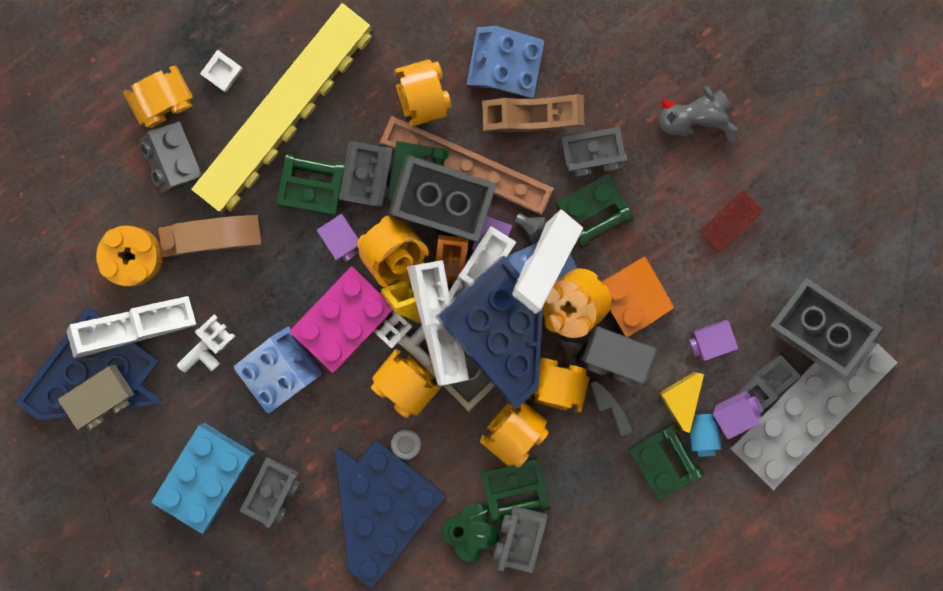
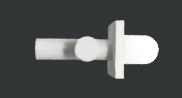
M393 310L391 312L393 314L388 321L385 319L383 321L384 325L379 330L376 328L374 332L391 348L398 342L424 368L428 367L432 363L431 357L419 346L425 339L422 325L409 337L406 333L412 326ZM400 321L401 324L395 329L394 326ZM390 330H391L392 333L388 336V338H386L385 336H386V335L390 332Z
M213 315L195 331L202 340L177 364L182 372H187L199 359L211 372L220 365L208 350L211 349L215 354L227 347L235 338V335L233 333L229 334L225 330L226 326L224 324L220 325L216 321L218 319L216 315Z

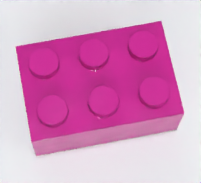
M351 266L289 332L334 373L365 342L374 330L383 323L393 309L381 292L355 267Z

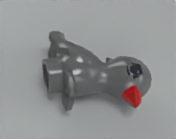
M704 85L702 87L704 96L697 98L687 105L676 104L663 97L661 102L662 110L659 114L658 122L660 128L667 134L687 137L688 133L694 134L691 126L697 124L707 128H719L724 131L730 143L736 142L738 127L730 122L727 116L734 107L721 90L714 94L710 87Z

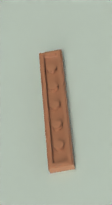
M391 116L380 140V144L395 150L396 141L449 149V157L445 159L444 167L497 183L494 195L541 216L554 189L416 126L410 127L407 122ZM425 155V161L433 163V157Z

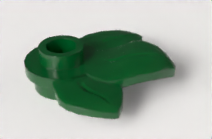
M471 504L465 506L459 516L448 518L442 526L443 539L448 544L454 546L456 555L465 562H477L479 549L492 547L499 540L497 531L490 524L485 523L489 513V506ZM460 526L461 534L454 537V528Z

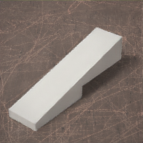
M562 209L545 224L534 254L525 262L512 294L535 314L541 310L583 229L581 225Z
M490 226L450 289V302L499 257H507L516 241Z
M443 260L407 266L438 386L469 380L464 350L435 317L450 303Z
M187 296L131 308L129 312L70 324L66 332L73 357L76 359L193 327L196 325L189 297Z

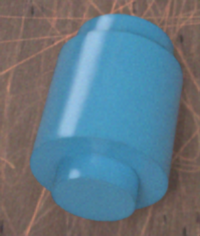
M713 414L694 415L690 430L691 451H697L698 457L715 456V450L721 449L720 428Z

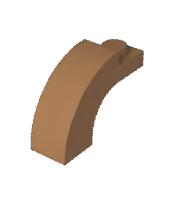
M574 94L540 99L501 98L482 101L483 131H549L585 125L584 95Z
M258 215L197 220L159 228L162 257L261 245Z

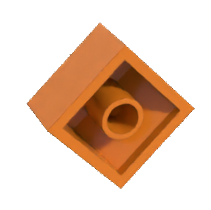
M645 256L601 281L603 285L606 284L611 294L609 314L624 337L632 335L675 308Z

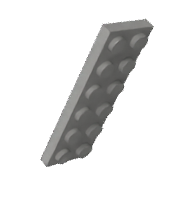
M877 343L847 384L813 361L801 373V377L792 383L762 413L760 424L746 430L729 448L774 490L898 362Z

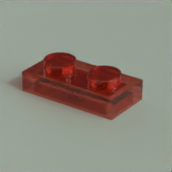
M741 190L699 232L718 252H721L764 211L744 190Z

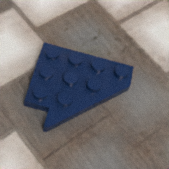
M501 256L435 317L513 408H518L539 388L543 306L535 314L512 295L520 274L505 256Z
M87 307L75 323L102 318V316L90 307ZM66 334L15 403L37 420L67 417L68 415L58 399L108 366L116 365L135 394L128 399L130 405L126 408L159 404L162 399L145 387L143 383L159 364L160 360L136 342L74 359L68 335Z
M377 439L359 462L340 447L335 450L348 570L371 589L446 496L444 492L405 461L398 458Z

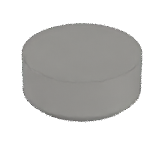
M409 429L398 431L391 441L393 453L398 458L404 460L415 457L421 447V440L418 434Z

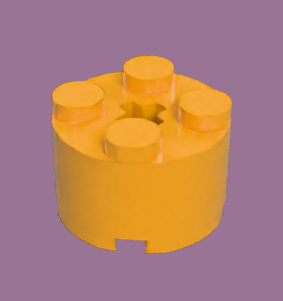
M427 59L394 69V77L400 76L401 84L396 85L403 113L405 117H412L408 123L410 127L446 117V112L452 106L447 90L442 91L439 80L443 79V75L438 61L432 63Z
M176 65L169 67L172 72L170 74H163L161 70L131 86L134 92L129 90L123 91L140 125L145 124L146 128L155 127L166 121L164 115L172 111L173 114H180L193 107L190 101L194 97Z
M393 215L385 216L380 223L371 228L365 235H362L357 241L361 261L383 287L410 279L407 266L424 264L425 254L428 257L429 253L427 246L411 226L402 219H396Z
M120 226L107 231L97 248L96 258L100 273L109 281L121 286H141L149 282L160 272L163 264L161 245L149 231L138 227ZM131 251L132 254H135V260L125 259L126 253Z
M573 269L555 281L543 304V316L548 330L557 332L565 337L577 338L589 333L605 318L611 308V294L606 284L603 285L597 279L598 275L587 269Z
M395 349L373 375L374 383L371 389L380 397L385 398L387 396L395 403V410L402 416L408 418L410 414L419 415L441 389V386H438V383L434 385L431 382L434 376L410 355L404 359L399 356L403 351Z
M540 358L539 388L532 394V396H535L534 402L566 411L567 408L575 406L574 412L582 413L590 377L586 376L587 369L573 365L564 369L557 367V361Z
M525 401L518 408H513L508 403L490 422L487 428L491 432L487 438L482 435L480 443L507 466L514 465L519 468L529 456L527 452L534 443L539 445L548 435L549 431L545 429L547 420Z

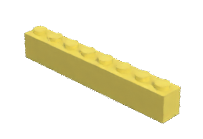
M341 3L191 190L217 211L223 214L226 210L231 212L241 200V197L238 195L245 187L251 188L260 177L257 173L264 163L268 166L279 153L276 148L283 140L288 142L296 133L297 128L295 125L301 118H308L316 107L313 103L320 94L325 96L331 90L335 83L332 81L339 71L344 73L353 62L351 56L356 49L362 50L372 38L369 34L372 31L371 26Z

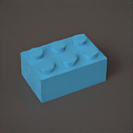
M203 423L195 430L151 503L203 534L209 529L254 456V453L206 423Z

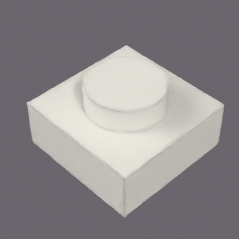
M217 50L200 74L226 93L243 68Z

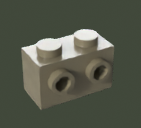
M116 365L108 366L59 398L58 401L77 430L87 427L90 431L105 421L102 416L111 410L116 414L130 405L128 399L135 394Z

